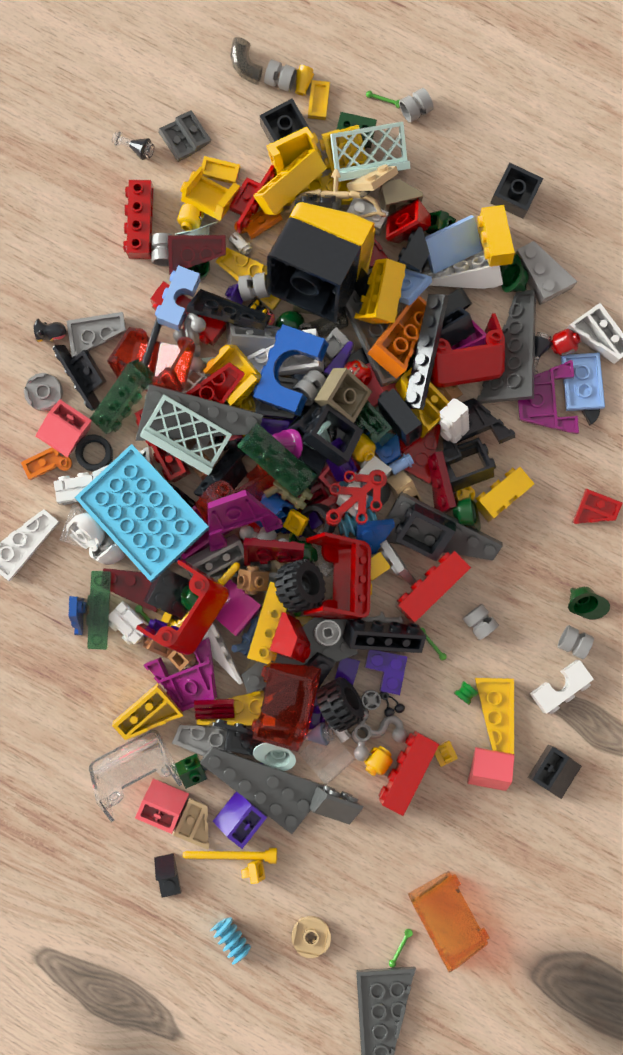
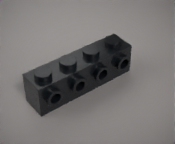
M362 619L347 620L343 633V639L350 649L422 653L427 637L419 625L415 623L400 624L394 621L383 623L379 620L369 622Z

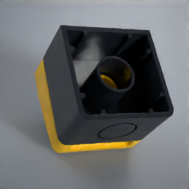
M304 202L296 204L267 256V291L274 297L337 324L354 291L360 269L363 268L365 270L368 264L370 251L374 243L375 223L353 213Z

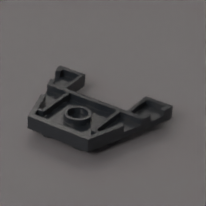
M475 398L462 402L468 406L469 431L464 436L462 435V438L457 443L490 429L499 444L515 438V432L504 426L500 419H496L491 415V412ZM442 437L446 466L463 460L456 443L450 440L447 441Z

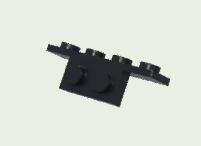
M54 345L52 349L55 352L56 358L65 368V373L73 381L74 387L84 399L86 407L91 411L102 409L103 406L94 391L107 381L88 350H82L72 358L65 345Z
M243 442L238 449H229L212 469L209 476L207 475L195 489L194 494L210 498L217 490L221 498L231 495L248 474L242 462V458L247 453L248 443Z
M216 719L215 722L209 724L211 728L227 731L224 751L253 756L254 748L262 743H266V739L287 742L289 738L283 736L282 732L272 731V734L265 733L263 728L253 727V730L246 729L244 724L235 723L234 726L227 725V721Z

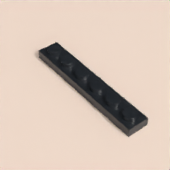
M428 294L404 401L410 409L424 410L449 299L445 294Z

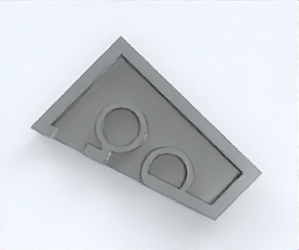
M123 312L67 321L72 358L82 350L90 351L126 333Z
M179 725L172 744L205 756L212 746L224 750L227 731L211 727Z

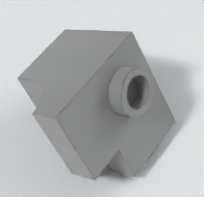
M337 327L325 339L329 343L325 356L332 362L349 342L347 336Z

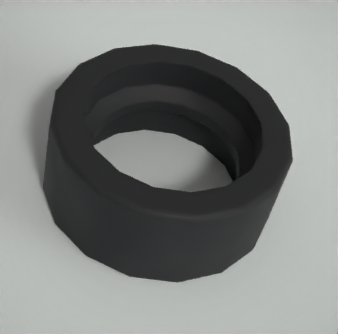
M96 434L87 435L77 443L75 456L82 467L94 472L112 462L113 449L110 443L102 436ZM92 442L100 443L105 449V457L98 464H90L83 457L84 448Z
M317 503L301 510L300 513L309 518L311 512H319L325 520L323 532H334L336 526H330L326 522V514L331 510L327 505ZM334 514L330 515L331 519H336ZM309 521L302 533L305 538L320 534L311 529Z

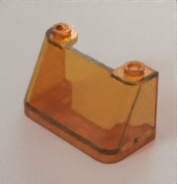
M447 871L408 893V896L450 973L487 946V940L490 937L485 928L480 929L458 888L461 884L456 874L451 875Z

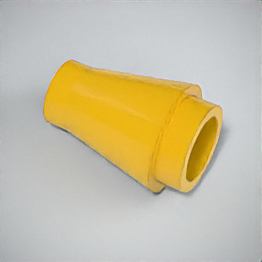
M300 65L299 69L296 70V94L306 95L307 89L314 77L313 68Z

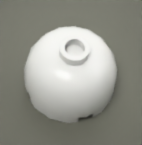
M88 513L75 516L66 525V529L70 528L72 531L70 536L85 549L91 547L93 548L91 551L94 552L105 540L106 532Z
M107 533L104 542L96 551L93 552L91 551L93 548H89L91 558L105 565L115 564L126 555Z

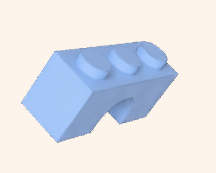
M178 266L176 271L173 270L170 276L171 284L169 288H165L162 296L164 299L162 305H158L155 312L159 324L180 331L186 317V310L178 306L175 301L180 295L194 297L201 281L199 273Z

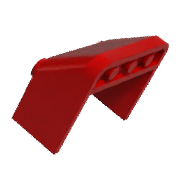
M492 313L486 326L485 345L452 350L447 340L439 339L431 375L433 385L443 388L498 379L503 375L505 370V337L496 313Z
M327 532L306 538L308 543L321 545L322 557L325 561L333 563V600H324L320 607L306 610L304 615L323 619H361L367 617L370 613L371 548L369 544L365 541Z
M181 559L178 560L177 564L194 574L190 579L189 588L199 597L178 631L171 626H164L157 632L144 623L137 625L136 629L162 646L184 655H190L195 652L229 598V590L225 585Z

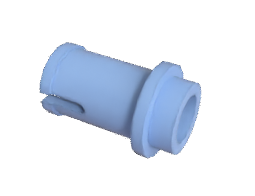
M409 453L403 454V457L389 464V467L392 468V473L396 475L407 467L411 468L414 461Z

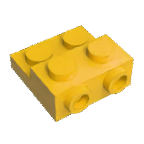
M359 125L321 134L322 139L319 140L322 151L326 152L327 158H324V163L327 170L330 169L331 173H333L335 168L330 134L360 129ZM361 133L356 134L352 140L358 146L363 143ZM342 136L336 137V144L342 150L347 140ZM350 143L345 153L352 158L358 149ZM360 152L355 161L359 164H364L367 156ZM342 155L339 159V167H346L350 160Z

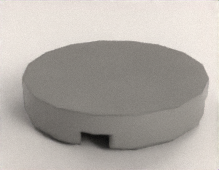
M47 373L35 374L29 378L24 388V396L28 404L40 411L51 410L59 399H62L63 395L62 386L58 379Z

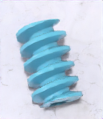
M370 508L367 509V521L377 520L375 512L373 513ZM345 514L344 520L341 518V522L338 524L340 536L344 534L346 537H349V532H352L354 537L356 536V516L350 518L348 514ZM360 515L358 519L359 521H364L365 517Z
M229 917L218 922L210 931H217L213 937H221L218 944H226L223 952L230 950L227 957H235L232 965H234L248 954L251 945L245 944V937L240 938L242 932L240 930L236 931L237 925H231L233 919Z

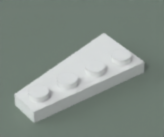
M43 509L24 523L22 527L13 531L0 542V574L8 581H11L60 522Z

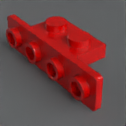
M273 165L270 166L261 183L246 177L229 206L230 211L240 215L237 221V232L240 234L244 228H248L252 214H256L259 204L253 195L277 175Z

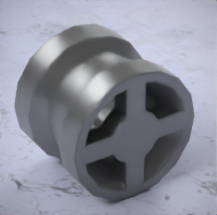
M368 690L363 693L361 701L366 709L374 710L380 706L381 697L376 691Z

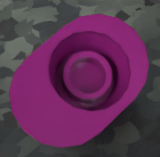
M295 429L283 430L271 436L269 445L265 446V449H269L271 456L275 459L285 462L295 461L302 454V437Z

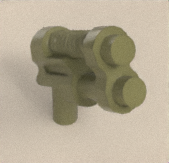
M284 472L280 474V477L275 478L274 486L263 491L267 498L279 492L281 499H287L294 504L296 509L300 508L302 510L307 505L304 500L307 499L309 501L313 496L310 493V489L300 485ZM293 488L301 494L300 498L290 493Z

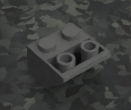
M324 785L323 788L316 787L309 809L313 813L350 825L364 806L358 803L359 799L352 797V794L344 791L339 793L334 788Z

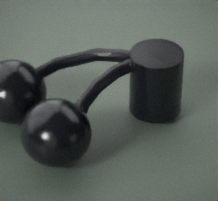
M379 692L381 699L387 702V708L384 710L386 717L394 715V709L389 707L388 698L393 699L397 703L395 706L397 713L404 712L405 706L398 703L388 693Z

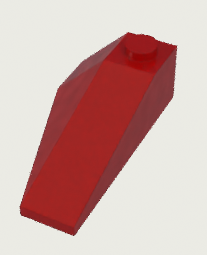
M229 362L187 391L186 394L224 404L245 373Z

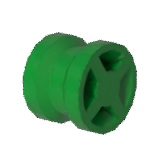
M463 681L461 688L456 690L454 694L467 705H470L471 699L477 696L478 692Z

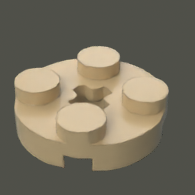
M316 916L300 918L292 930V944L297 952L305 958L319 957V955L328 950L331 943V932L328 924ZM310 932H314V935L317 936L312 942H309L308 938L305 937Z

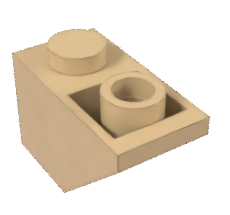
M403 470L387 478V483L396 499L401 492H404L422 502L413 481Z

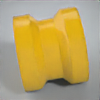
M469 486L456 491V502L468 498L469 494L472 500H474V489Z

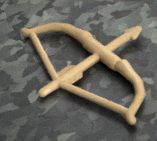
M335 169L331 175L334 178L333 191L317 189L303 192L296 196V199H299L301 195H306V193L318 194V197L336 195V199H366L373 203L377 211L359 215L360 217L386 216V213L381 211L376 199L370 195L361 198L360 192L354 190L350 192L338 191V178H341L338 169ZM295 200L292 202L290 208L285 210V213L289 214L293 211L295 207Z

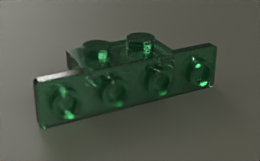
M109 571L91 572L90 595L87 598L89 614L86 617L88 649L106 650L108 647L111 572Z

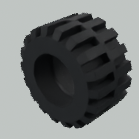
M301 559L285 564L278 569L277 575H275L276 582L274 584L277 590L275 592L285 609L298 613L316 608L322 604V600L325 599L326 583L320 568L315 566V563L309 559Z
M338 677L317 689L316 697L319 709L324 719L334 730L343 732L364 720L365 714L361 698L353 685L345 678Z

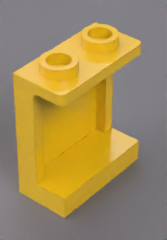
M308 127L266 145L271 163L275 168V174L278 175L307 149H316L322 158L321 151L316 145L319 143L318 138L314 132L311 133Z
M200 166L196 172L193 171L188 182L185 181L180 190L182 192L181 201L194 205L198 210L221 221L229 211V206L239 191L240 185L233 183L227 189L204 177V168Z
M229 344L223 346L219 350V354L207 362V367L203 371L205 374L211 375L229 362L242 370L245 375L227 398V402L231 406H239L254 391L255 385L261 379V374L237 345Z

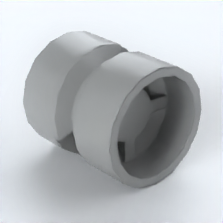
M271 59L265 73L264 83L273 87L278 85L279 89L290 92L295 80L296 68L287 64L283 67L281 62Z
M424 88L414 92L413 97L409 95L399 100L401 112L409 123L420 118V114L425 115L434 109L432 99Z
M156 233L152 235L151 246L154 249L151 252L152 264L169 266L168 235L173 234Z
M266 272L257 273L254 277L251 275L239 276V291L243 301L254 300L255 296L259 299L270 297V293L267 291Z
M311 369L292 390L307 397L305 405L310 406L314 403V399L326 378L319 371Z
M483 604L473 609L463 618L468 627L474 628L473 633L478 640L483 639L499 626L493 617L488 616L489 612Z
M324 620L318 623L313 631L315 641L322 646L336 644L341 636L339 625L332 620Z
M568 625L559 639L558 648L566 652L572 651L574 656L585 659L593 645L594 637L584 632L579 634L578 629Z

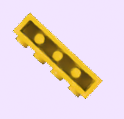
M307 149L253 196L266 215H277L283 211V207L296 199L297 194L307 190L312 181L319 179L327 167L316 149Z
M273 582L269 584L247 656L248 659L270 665L271 661L275 662L277 653L270 651V647L282 612L290 614V612H286L287 609L283 607V603H280L278 600L279 597L276 595L275 591L277 590Z

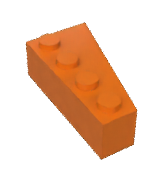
M418 296L410 306L404 305L397 314L395 323H390L367 353L396 379L407 370L408 361L412 357L413 348L419 338L427 303L421 296Z

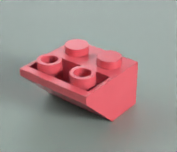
M59 399L47 414L36 433V437L68 458L76 448L77 443L89 432L92 420Z
M153 778L135 818L172 834L190 793Z

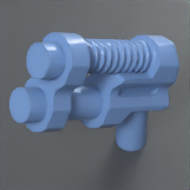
M258 616L251 620V626L248 632L243 634L242 642L232 645V652H241L243 655H248L259 620Z

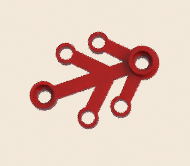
M373 470L369 475L355 474L353 471L345 472L344 481L351 484L354 481L366 483L362 488L343 487L337 483L331 484L329 492L332 496H352L337 509H331L327 512V524L337 526L341 522L342 515L358 502L356 522L359 525H364L368 519L366 514L367 493L372 489L373 500L370 504V509L373 512H379L382 508V502L380 501L381 488L387 482V476L381 470ZM348 474H351L353 476V479L348 480L346 476ZM379 476L381 481L376 482L374 477ZM337 487L339 491L334 493L332 488ZM373 503H378L380 507L375 509ZM336 514L338 518L333 520L330 518V515ZM363 515L365 520L359 521L358 517Z

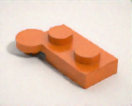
M260 210L251 216L248 228H244L241 234L247 233L252 240L283 220L280 213L277 215H266L263 210ZM236 221L235 224H234V228H235V231H236V232H237V221Z
M51 447L22 461L21 464L28 479L32 480L57 467L62 471H68L72 467V460L69 457L61 456L60 452Z

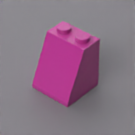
M229 579L225 584L229 590V598L216 619L235 636H239L261 610L262 606L248 594H245L242 589H238L237 585Z

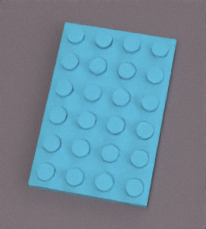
M132 444L74 497L150 582L157 579L209 530V526Z

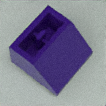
M235 792L213 822L227 838L243 849L268 815L238 792Z

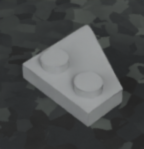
M387 540L382 542L380 545L384 551L381 553L387 561L390 560L392 562L391 569L397 576L400 574L410 585L416 582V579L409 573L406 565Z

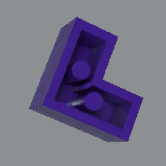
M368 650L364 668L383 671L379 691L400 695L407 656L378 650Z

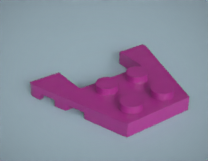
M573 360L534 375V399L518 400L519 421L579 434L578 416L557 417L554 380L574 378Z
M247 490L209 502L210 551L213 552L228 546L227 540L223 535L224 532L260 520L266 533L282 528V521Z
M209 638L202 640L194 652L199 662L197 665L169 675L161 657L144 664L146 670H150L153 673L154 679L158 684L161 683L164 686L168 696L182 712L193 708L194 700H214L217 698Z

